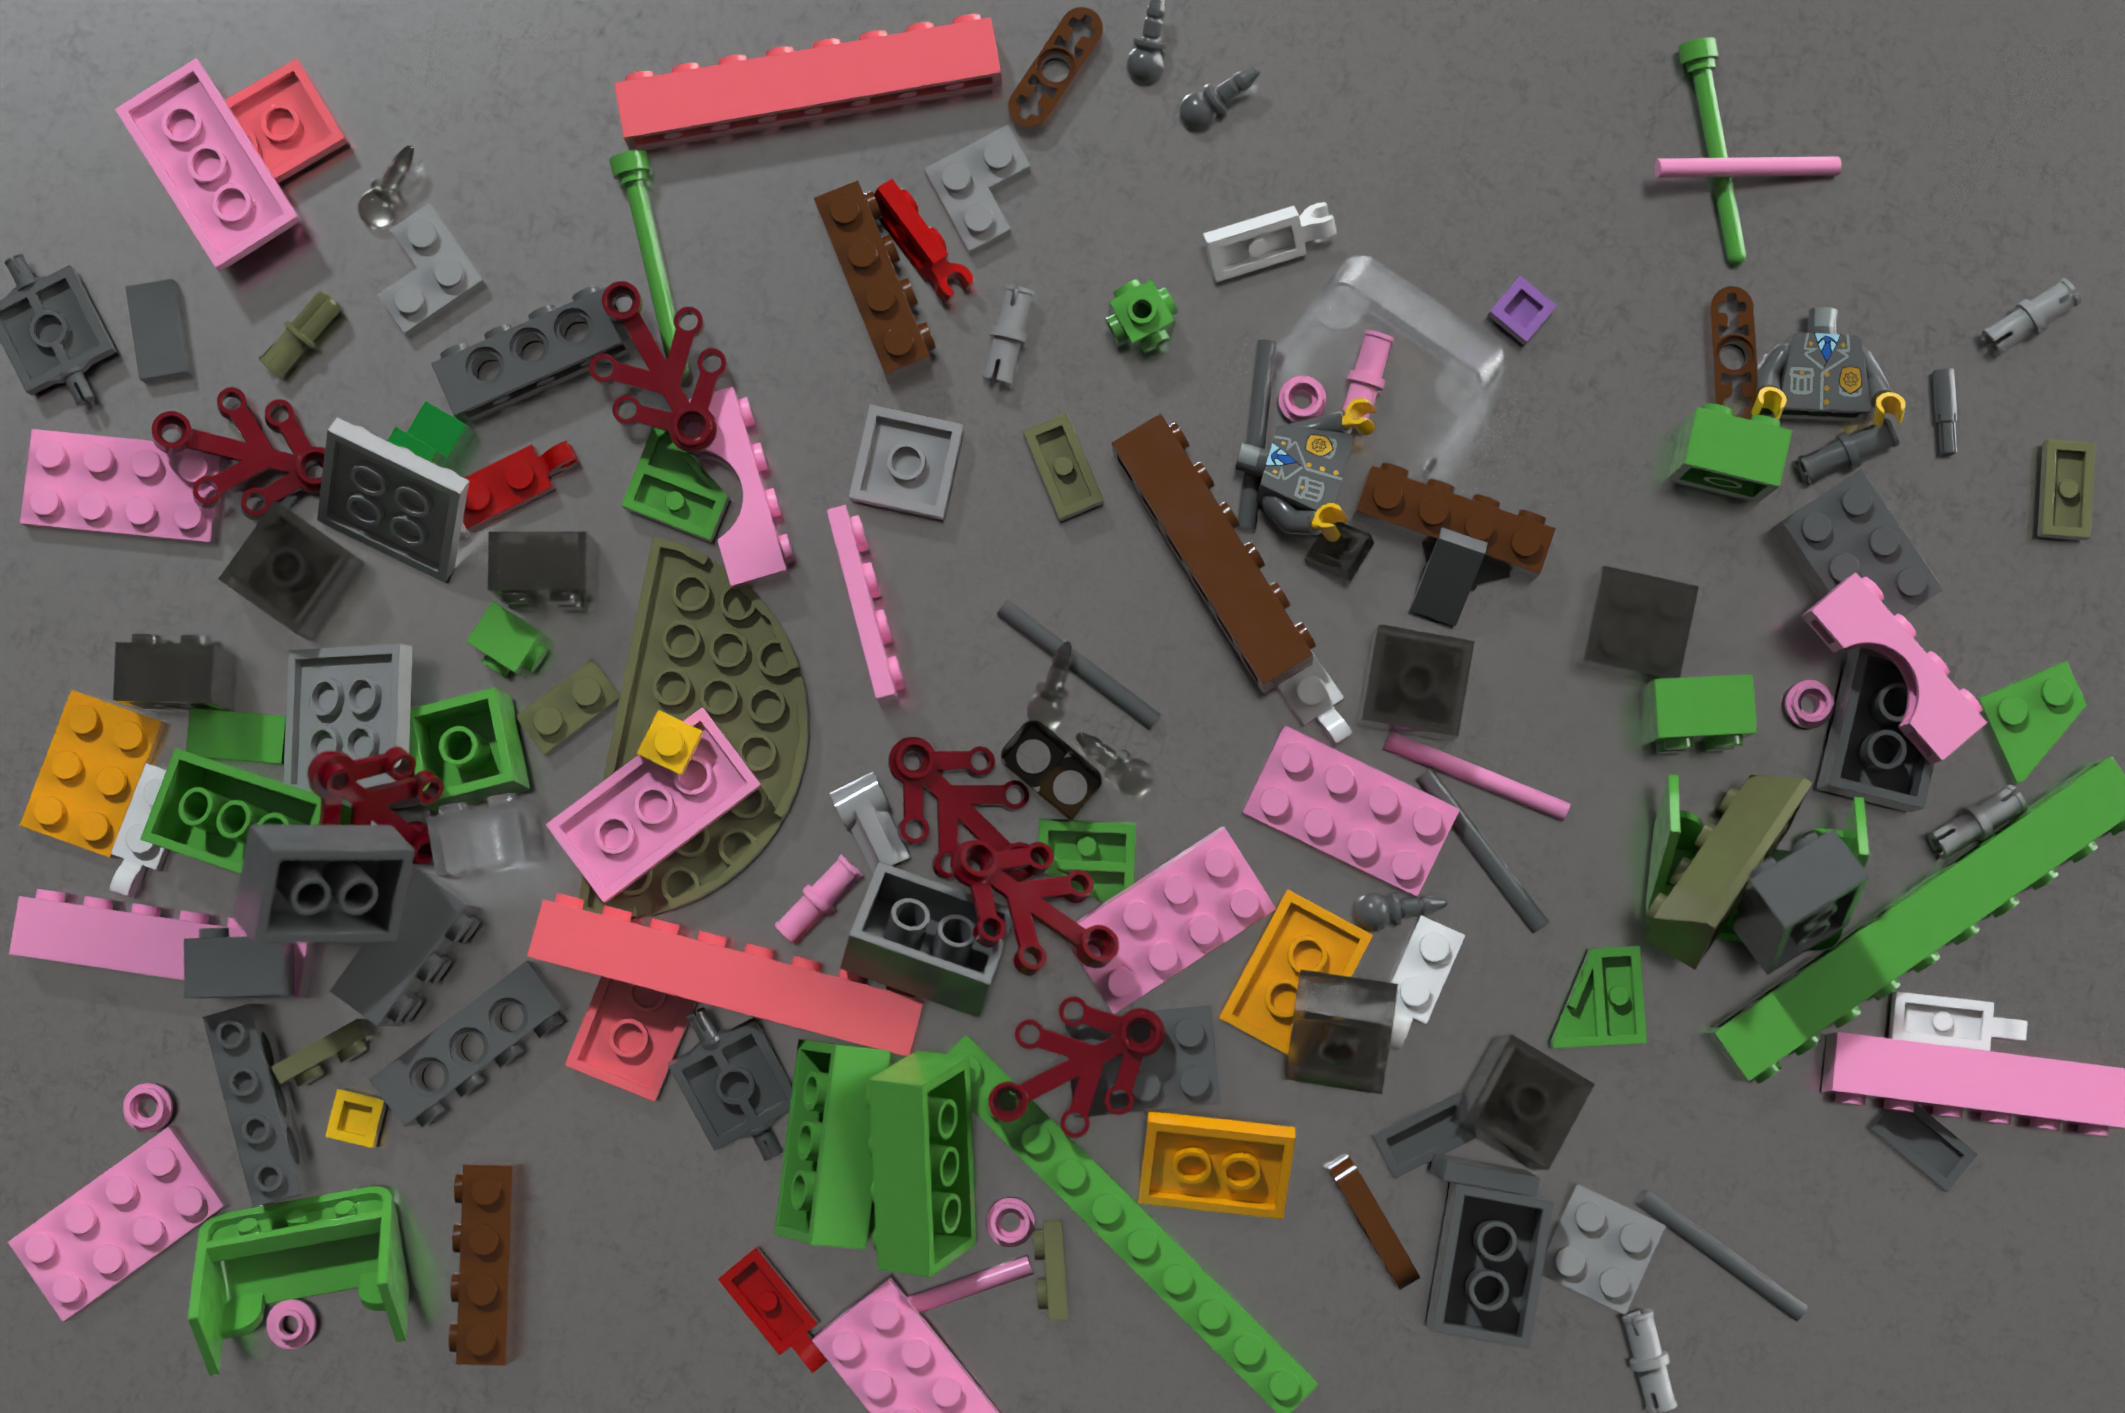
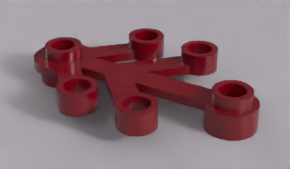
M625 281L610 284L603 292L602 306L609 318L624 324L649 370L617 362L613 356L602 353L594 356L590 361V375L601 385H610L617 382L661 394L665 397L672 412L643 406L635 397L623 395L617 398L613 404L612 413L619 424L626 427L642 424L667 431L673 443L685 452L697 453L707 449L714 442L718 430L716 419L709 411L717 380L726 373L728 363L724 354L718 349L708 348L702 351L697 359L700 375L689 402L680 385L694 338L699 336L704 329V319L701 313L693 307H683L677 311L674 316L676 330L666 361L640 315L643 302L637 288ZM621 297H628L632 300V306L626 312H619L615 309V303ZM686 315H694L698 319V324L692 330H684L680 326L682 318ZM716 356L721 359V366L717 371L709 372L704 369V362L708 357ZM604 361L612 363L613 371L609 376L600 377L596 374V367L599 363ZM632 403L636 406V413L632 418L624 419L620 417L619 410L623 404ZM691 421H697L702 424V431L696 437H689L685 434V427Z
M235 387L225 388L219 393L217 409L221 416L232 420L245 442L191 429L189 420L183 414L176 411L163 412L153 421L152 439L155 446L162 452L175 454L182 452L186 448L238 461L235 465L212 477L203 476L196 480L193 485V499L202 508L216 507L221 502L224 493L268 469L286 473V475L263 489L251 488L244 492L241 497V511L248 519L261 520L265 518L270 511V506L299 490L310 494H320L322 476L311 478L307 475L306 469L311 465H318L323 468L325 448L311 446L294 419L292 405L285 400L276 399L266 406L265 422L270 429L281 432L293 454L273 449L247 408L245 394ZM228 397H235L241 402V405L235 410H229L223 406V401ZM276 409H282L288 413L289 417L283 422H277L271 418L270 414ZM169 429H175L180 432L181 438L176 442H168L162 435ZM207 485L212 486L216 489L217 494L211 499H204L199 495V489ZM257 497L264 501L265 506L261 510L253 511L247 507V501Z
M906 737L892 747L888 756V766L891 774L895 779L903 783L904 819L899 823L897 833L900 840L907 845H917L928 836L929 825L925 818L922 817L924 786L937 799L938 853L933 858L932 869L938 877L942 879L954 877L952 872H945L941 868L940 859L944 855L952 856V853L958 847V821L975 838L989 843L995 851L1027 848L1029 846L1023 842L1010 843L972 806L1001 805L1005 810L1016 811L1022 808L1029 799V791L1024 783L1012 780L1004 785H951L938 772L965 770L973 777H982L989 773L995 764L994 755L988 748L978 746L970 751H934L926 740L919 737ZM912 753L918 757L920 765L917 770H910L904 765V756L906 754ZM978 753L985 757L987 765L984 770H977L972 766L971 758L973 754ZM1014 787L1020 792L1021 800L1018 804H1012L1006 799L1007 788ZM914 821L921 827L919 838H911L907 835L905 831L907 822ZM1031 853L1032 860L1038 864L1037 854ZM1023 868L1020 872L1003 871L1017 882L1024 881L1032 876Z
M392 747L384 754L353 760L344 752L324 751L313 758L307 770L310 788L321 798L319 825H339L343 796L352 804L350 825H371V821H374L377 825H392L415 850L412 864L421 865L431 862L436 857L439 850L437 835L423 822L412 821L407 823L388 808L386 804L416 798L423 804H432L442 795L444 789L443 782L428 770L420 771L412 778H408L413 773L416 763L414 757L402 747ZM402 759L401 763L394 768L396 763ZM384 773L395 780L394 782L364 788L356 782ZM430 783L428 788L425 791H423L424 787Z
M965 841L952 853L950 867L954 877L961 884L970 887L978 922L973 928V937L979 945L994 947L1006 933L1005 922L996 914L992 894L993 889L1007 901L1019 948L1013 957V963L1021 974L1026 976L1035 975L1045 965L1047 960L1044 948L1039 945L1032 917L1076 947L1079 960L1088 967H1105L1117 955L1119 940L1110 928L1104 925H1094L1085 929L1043 900L1064 897L1071 903L1083 902L1093 891L1094 887L1093 880L1087 872L1074 870L1067 876L1017 882L1003 871L1023 868L1031 875L1043 874L1054 860L1053 852L1047 844L1034 842L1027 848L995 851L985 841ZM1031 853L1039 854L1043 858L1044 864L1035 863L1031 858ZM966 861L976 862L980 867V872L970 868ZM1071 881L1079 882L1084 892L1075 891L1071 886ZM983 925L992 926L996 931V936L987 935L983 930ZM1087 945L1096 946L1100 951V956L1093 954ZM1023 953L1032 954L1037 964L1031 965L1027 963Z
M1079 997L1066 998L1059 1007V1016L1063 1023L1068 1026H1079L1084 1023L1114 1035L1096 1045L1044 1029L1035 1020L1028 1019L1022 1021L1015 1030V1039L1021 1047L1025 1049L1038 1047L1070 1058L1019 1085L1014 1082H1002L996 1085L988 1098V1106L991 1113L1001 1121H1015L1025 1113L1028 1102L1079 1076L1070 1108L1063 1113L1060 1126L1067 1136L1072 1138L1082 1137L1090 1127L1088 1113L1104 1063L1123 1053L1116 1084L1105 1093L1104 1103L1111 1113L1116 1115L1126 1114L1134 1104L1132 1091L1143 1057L1156 1053L1164 1042V1024L1161 1018L1153 1011L1145 1008H1135L1123 1016H1118L1087 1006L1085 1001ZM1070 1002H1077L1083 1008V1016L1078 1021H1070L1064 1015V1008ZM1137 1023L1147 1025L1150 1030V1036L1145 1042L1138 1043L1131 1037V1028ZM1025 1025H1034L1039 1030V1039L1033 1044H1026L1020 1038V1031ZM1116 1090L1126 1092L1129 1097L1128 1105L1124 1109L1117 1110L1110 1105V1096ZM1004 1092H1012L1018 1098V1105L1012 1111H1005L999 1105V1097ZM1072 1113L1082 1115L1085 1120L1084 1128L1076 1133L1069 1131L1065 1125L1066 1118Z

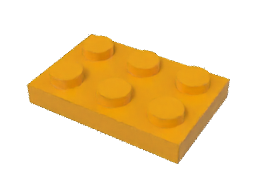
M71 689L19 826L115 859L116 855L111 854L145 764H151L166 723Z
M1287 889L1218 1018L1298 1062L1305 1064L1373 935Z
M1148 1111L1138 1203L1284 1219L1296 1138L1295 1127Z

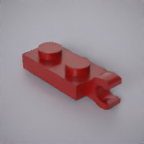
M893 178L877 187L874 196L883 216L879 220L924 281L928 279L932 281L938 297L946 303L952 299L954 292L947 283L949 279L958 280L962 287L968 290L974 282L972 273L964 265L950 263L946 260L949 254L946 251L947 247L943 237L934 227H928L918 213V206L913 196L907 190H901Z
M564 441L551 447L539 456L536 448L531 444L464 477L469 480L463 515L465 528L471 532L555 490L550 476L579 463L572 445Z
M755 1247L718 1278L719 1282L779 1356L792 1347L812 1373L828 1361L813 1343V1337L808 1333L819 1324L818 1320L758 1247Z

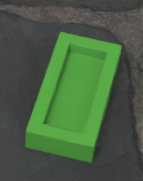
M190 708L186 752L208 759L284 765L286 716Z

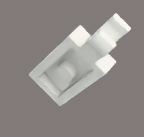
M1326 202L1307 207L1300 216L1295 206H1291L1203 233L1211 272L1215 281L1219 282L1307 255L1305 242L1325 239L1335 235L1337 232L1334 217L1329 215Z
M1314 653L1313 665L1276 686L1301 724L1306 726L1316 719L1334 746L1350 737L1353 733L1342 716L1334 708L1335 705L1344 700V696Z
M148 763L145 764L111 854L124 858V860L115 872L109 890L132 898L136 897L140 889L146 868L149 867L161 871L169 851L140 840L166 770Z
M1422 915L1418 917L1380 1004L1393 1010L1381 1037V1043L1397 1050L1401 1049L1412 1020L1424 1025L1427 1024L1464 940V934Z
M1893 992L1888 1038L1990 1051L1991 1037L2026 1040L2028 1021L1993 1017L1994 1002Z

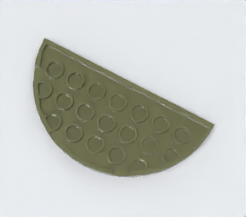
M655 536L652 537L603 781L638 756L637 751L658 710L684 721L703 707L762 786L609 902L603 903L583 876L578 897L585 900L582 910L602 914L605 905L632 912L631 918L655 915L677 909L701 899L730 881L761 853L777 832L793 802L803 773L809 738V712L800 666L788 637L767 605L747 584L733 590L730 586L726 568L709 556L680 543Z

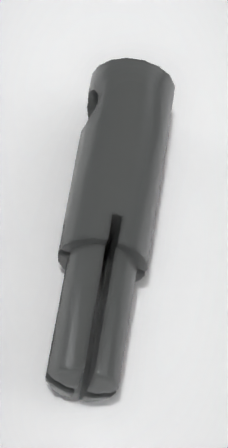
M1944 368L1933 370L1936 424L1939 426L1940 454L1951 456L1957 453L1956 422H1958L1955 370Z

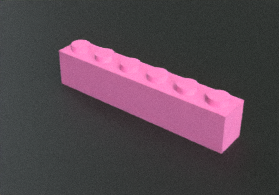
M36 889L35 898L23 896L18 898L9 954L184 980L185 938H199V929L229 928V937L248 935L236 920L228 917L227 927L208 924L209 914L180 910L179 920L160 917L162 907L132 903L131 912L113 910L114 900L84 896L83 905L65 903L66 893ZM294 943V995L289 996L309 998L318 943Z
M1843 1032L1827 1034L1821 1092L1836 1094L1835 1103L1865 1106L1866 1098L1884 1100L1885 1110L1914 1112V1104L1932 1106V1115L1938 1117L1962 1119L1963 1111L1981 1113V1122L2011 1125L2012 1117L2030 1119L2029 1128L2060 1131V1123L2078 1125V1134L2095 1137H2108L2109 1129L2125 1128V1068Z

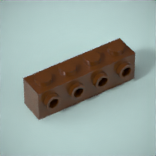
M857 180L815 197L814 201L818 214L887 383L891 384L932 367L929 351L936 349L927 323L923 322L917 325L911 307L918 305L909 279L906 278L899 281L893 264L899 262L900 258L891 235L881 237L875 220L883 218L873 191L864 194Z
M1382 463L1380 468L1372 465L1369 469L1352 516L1353 520L1435 546L1443 527L1487 542L1488 545L1482 563L1509 571L1513 575L1534 581L1540 575L1556 529L1545 525L1546 518L1544 516L1527 510H1519L1517 515L1499 509L1501 504L1499 501L1480 494H1473L1472 499L1454 494V486L1437 479L1428 478L1426 484L1408 478V470L1394 464Z
M469 1163L463 1165V1174H456L454 1200L455 1203H462L461 1223H455L453 1227L452 1248L454 1253H460L459 1273L452 1274L450 1296L451 1302H458L457 1322H451L448 1343L449 1351L456 1352V1365L506 1366L515 1360L521 1164Z

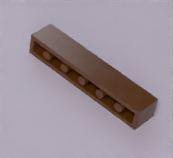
M1160 413L1113 441L1111 444L1114 457L1262 693L1268 692L1313 665L1311 649L1315 648L1316 644L1311 634L1302 622L1294 625L1285 609L1291 605L1284 591L1276 581L1269 585L1259 570L1265 566L1261 555L1251 541L1244 545L1234 529L1239 527L1240 524L1234 512L1226 501L1218 505L1209 490L1215 486L1204 465L1201 462L1193 465L1184 451L1190 445L1178 424L1174 422L1168 425Z

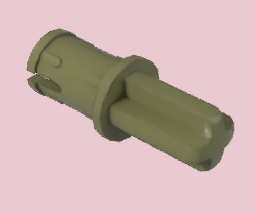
M319 291L292 322L285 321L284 325L287 328L258 359L270 371L282 379L308 347L315 348L316 344L313 341L340 312L341 306L328 293Z

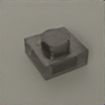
M1336 522L1333 525L1340 532V538L1335 542H1331L1320 533L1306 558L1312 567L1351 582L1373 547L1374 541L1370 533L1342 522Z

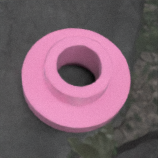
M1297 376L1289 379L1282 386L1278 397V405L1284 417L1294 423L1321 416L1326 406V393L1317 380L1308 376ZM1298 393H1305L1309 396L1311 405L1305 409H1300L1294 405L1293 397Z
M1805 680L1797 683L1789 690L1785 699V709L1788 717L1793 723L1802 728H1816L1825 724L1834 711V697L1831 691L1823 683L1815 680ZM1804 696H1810L1816 701L1817 707L1814 713H1806L1802 709L1801 700Z
M146 1083L134 1087L128 1092L123 1102V1115L126 1122L133 1129L140 1132H154L163 1128L170 1120L173 1112L171 1096L163 1087L157 1084ZM148 1098L154 1100L157 1106L155 1114L151 1117H147L142 1112V1104Z
M1004 1198L997 1201L990 1208L986 1218V1228L990 1237L996 1243L1005 1247H1016L1025 1243L1031 1237L1035 1226V1218L1031 1208L1024 1201L1017 1198ZM1014 1213L1019 1217L1020 1226L1018 1229L1006 1231L1002 1227L1001 1219L1005 1214Z
M296 1299L285 1300L275 1305L268 1314L266 1329L270 1339L277 1346L284 1349H296L307 1344L314 1336L317 1326L316 1316L312 1308L305 1302ZM287 1315L295 1317L298 1321V1329L294 1334L287 1333L283 1328V1320Z

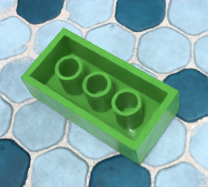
M175 748L140 840L241 875L250 825H319L321 798L315 793ZM342 804L339 825H350L351 807Z
M798 1039L774 1235L810 1245L866 1250L867 1238L871 1236L875 1222L870 1196L873 1182V1161L868 1149V1141L871 1134L870 1109L866 1103V1093L869 1079L892 1066L890 1062L891 1051Z
M917 1050L869 1079L866 1093V1103L870 1109L871 1134L868 1141V1149L873 1161V1182L870 1196L875 1205L873 1247L877 1251V1270L930 1278L977 1244L970 1063L967 1056Z

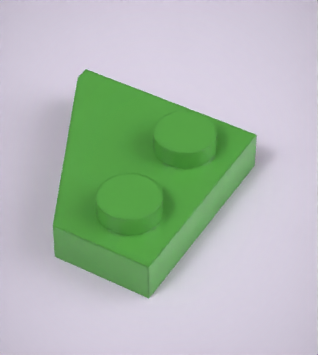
M652 428L621 506L626 510L712 543L730 498L689 452L679 449L673 443L669 432Z
M2067 661L1977 699L1983 709L1980 714L1987 722L1985 725L2012 785L2023 782L2087 706Z
M1039 818L1038 842L1047 844L1054 855L1053 863L1044 873L1052 877L1067 876L1074 870L1087 872L1094 883L1093 891L1088 897H1093L1102 903L1134 884L1136 822L1071 821L1068 819ZM1038 854V864H1044L1043 858ZM1071 881V886L1075 890L1084 892L1079 882Z
M1640 946L1589 949L1551 1038V1049L1647 1043Z

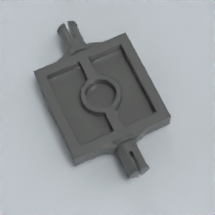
M23 254L14 255V260L8 258L4 263L8 267L17 286L5 298L0 300V342L25 392L32 396L55 383L66 382L76 406L87 404L85 399L91 402L95 395L92 393L83 373L92 364L117 351L76 270L71 265H68L49 276L34 277Z
M705 1007L697 1009V1014L704 1028L693 1011L686 1018L689 1020L700 1041L691 1051L668 1062V1067L713 1150L715 1151L736 1139L752 1136L764 1161L772 1159L771 1152L765 1141H767L774 1156H778L782 1152V1148L778 1145L769 1127L779 1116L789 1111L793 1089L756 1018L753 1017L732 1029L717 1032Z

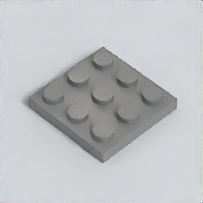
M336 418L327 430L317 521L446 582L455 568L469 480L448 468H442L415 455L407 448L398 447L371 434L363 427L354 426L340 418Z
M385 644L288 650L284 784L314 793L309 785L307 770L313 758L324 751L344 752L353 760L384 754L392 747H402L409 753L413 646ZM402 759L396 763L394 768L401 763ZM384 773L356 782L364 788L394 782L395 780Z

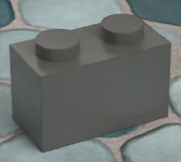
M229 928L199 929V938L184 939V998L203 999L294 995V943L254 944L248 936L229 937Z

